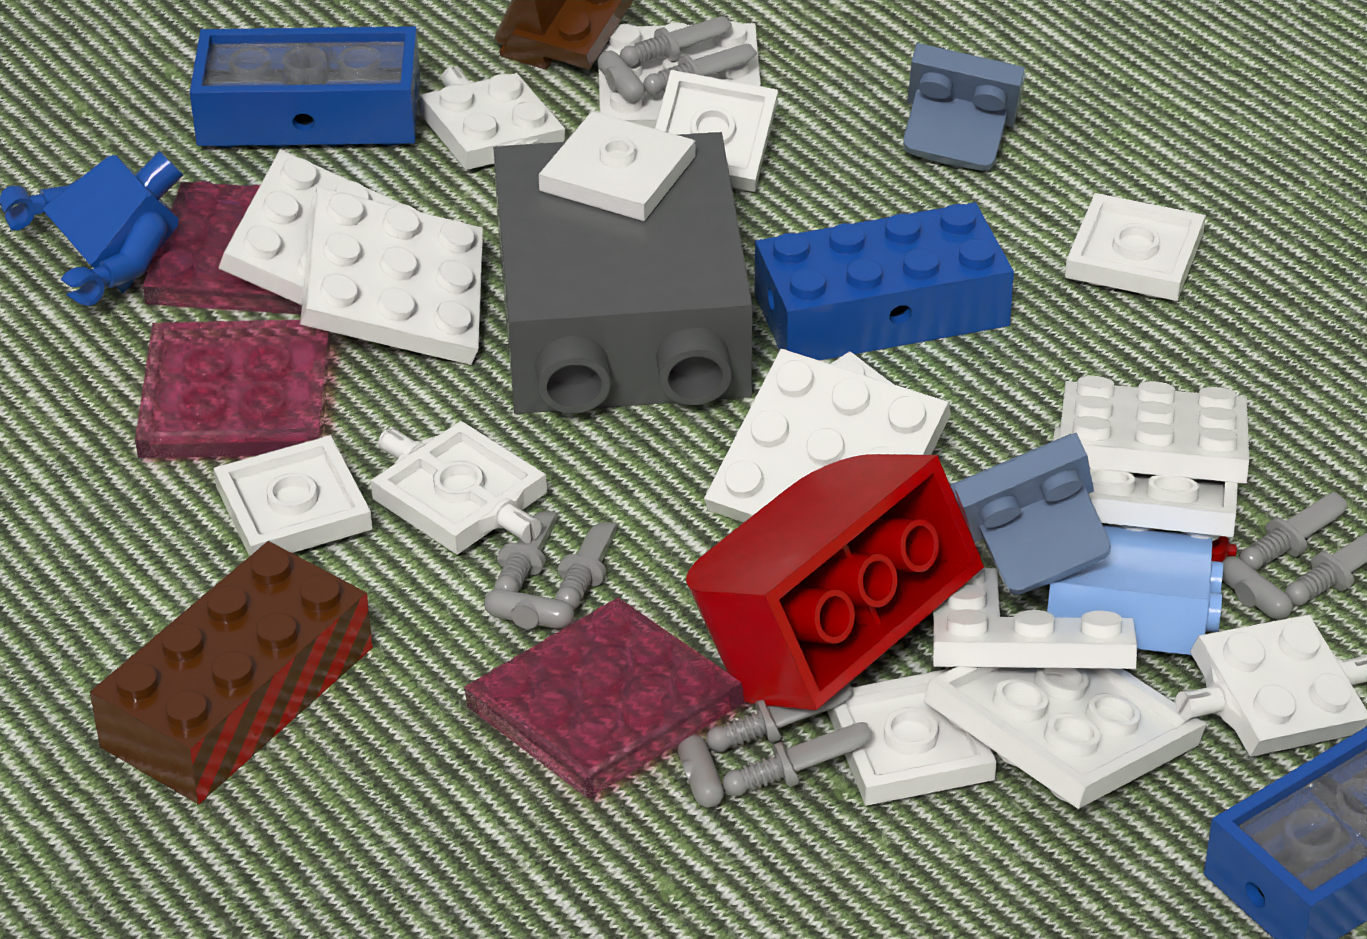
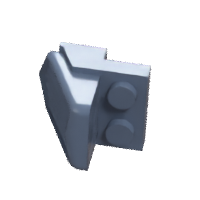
M916 43L911 61L907 103L913 105L904 135V150L912 155L945 165L982 171L992 169L997 158L1005 126H1014L1022 97L1025 67Z
M1077 432L1072 435L1068 434L950 485L974 543L983 539L1006 589L1012 594H1023L1064 579L1105 559L1111 552L1109 537L1088 495L1094 492L1088 456Z

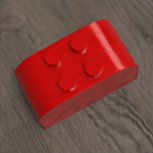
M866 454L828 464L793 483L703 554L689 569L686 575V583L734 689L742 701L755 704L758 700H764L768 706L818 710L982 570L984 564L938 455Z

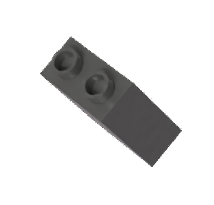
M722 132L678 134L679 136L695 140L696 157L645 221L539 191V173L565 142L493 146L498 237L514 414L550 411L573 414L586 412L593 408L665 403L700 405L713 400L752 397V300Z

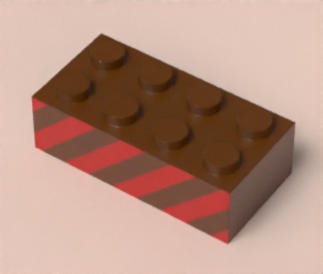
M267 541L90 691L100 748L199 805L373 648L367 592Z

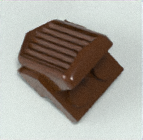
M511 0L495 33V41L497 44L503 45L499 51L500 57L547 70L553 59L590 70L634 0Z

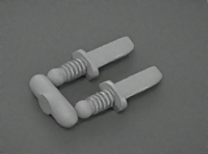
M721 16L669 32L665 27L659 28L655 31L654 38L637 42L634 46H625L621 50L620 56L612 50L603 52L599 56L597 64L600 71L605 75L609 88L612 91H618L626 101L634 103L643 98L645 91L651 95L659 94L662 90L665 92L671 70L707 76L749 62L756 56L757 52L751 44H742L694 60L689 55L680 57V48L718 37L729 31L732 24L726 17ZM664 56L669 61L678 60V66L660 70L658 74H649L645 77L643 83L630 69V66H635L638 62L642 64Z
M1332 492L1286 521L1276 517L1268 522L1265 526L1266 536L1251 544V547L1243 549L1239 558L1230 557L1222 561V581L1235 590L1238 599L1243 605L1247 607L1256 606L1270 618L1276 620L1285 619L1292 612L1293 605H1304L1308 600H1312L1330 587L1338 591H1344L1353 585L1354 578L1351 572L1367 563V533L1332 555L1325 551L1315 555L1311 559L1313 569L1297 578V581L1291 582L1286 587L1285 592L1256 571L1262 565L1268 564L1285 552L1293 557L1304 553L1308 548L1305 538L1344 513L1348 505L1347 501L1337 492Z
M542 511L533 516V518L540 520L542 524L541 532L535 540L531 538V543L526 544L519 538L517 544H505L499 551L497 560L502 570L495 581L494 590L485 596L484 606L490 615L513 620L517 626L524 629H531L536 625L564 629L573 622V610L579 606L580 600L583 598L588 586L595 587L603 582L606 568L602 561L615 537L618 523L599 522L594 525L587 533L577 555L569 554L562 558L558 566V573L563 578L559 591L556 593L555 599L518 592L527 575L539 574L546 562L545 555L541 551L557 522L558 512Z
M850 683L818 710L768 706L764 700H758L755 702L757 714L752 712L751 716H748V714L744 715V719L739 717L738 721L733 719V723L728 721L725 726H714L707 733L706 742L701 736L695 734L683 737L678 744V755L696 801L703 807H715L724 798V789L730 795L741 796L747 789L752 791L755 790V787L760 789L762 788L761 785L768 786L767 783L773 784L774 780L779 782L782 777L788 787H792L799 783L797 771L849 753L864 745L871 738L872 733L866 722L849 725L787 749L781 741L773 744L775 757L772 758L770 755L767 760L762 758V762L757 760L754 765L751 762L748 767L743 765V769L729 771L723 778V785L708 749L709 746L712 751L724 752L730 746L738 747V743L743 745V741L748 743L752 738L757 740V736L762 738V734L767 736L770 743L778 742L781 739L778 728L832 709L845 702L852 695Z

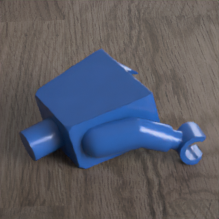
M158 151L137 173L117 155H111L69 185L40 189L39 194L31 196L21 186H9L0 195V205L3 212L6 213L5 219L12 230L19 231L24 229L31 223L34 215L43 213L54 222L85 260L94 268L90 270L86 267H76L67 271L61 278V281L70 287H82L66 295L79 304L91 306L101 299L105 286L108 288L116 287L124 293L137 277L145 274L158 250L178 226L179 218L164 203L161 197L184 174L161 151Z

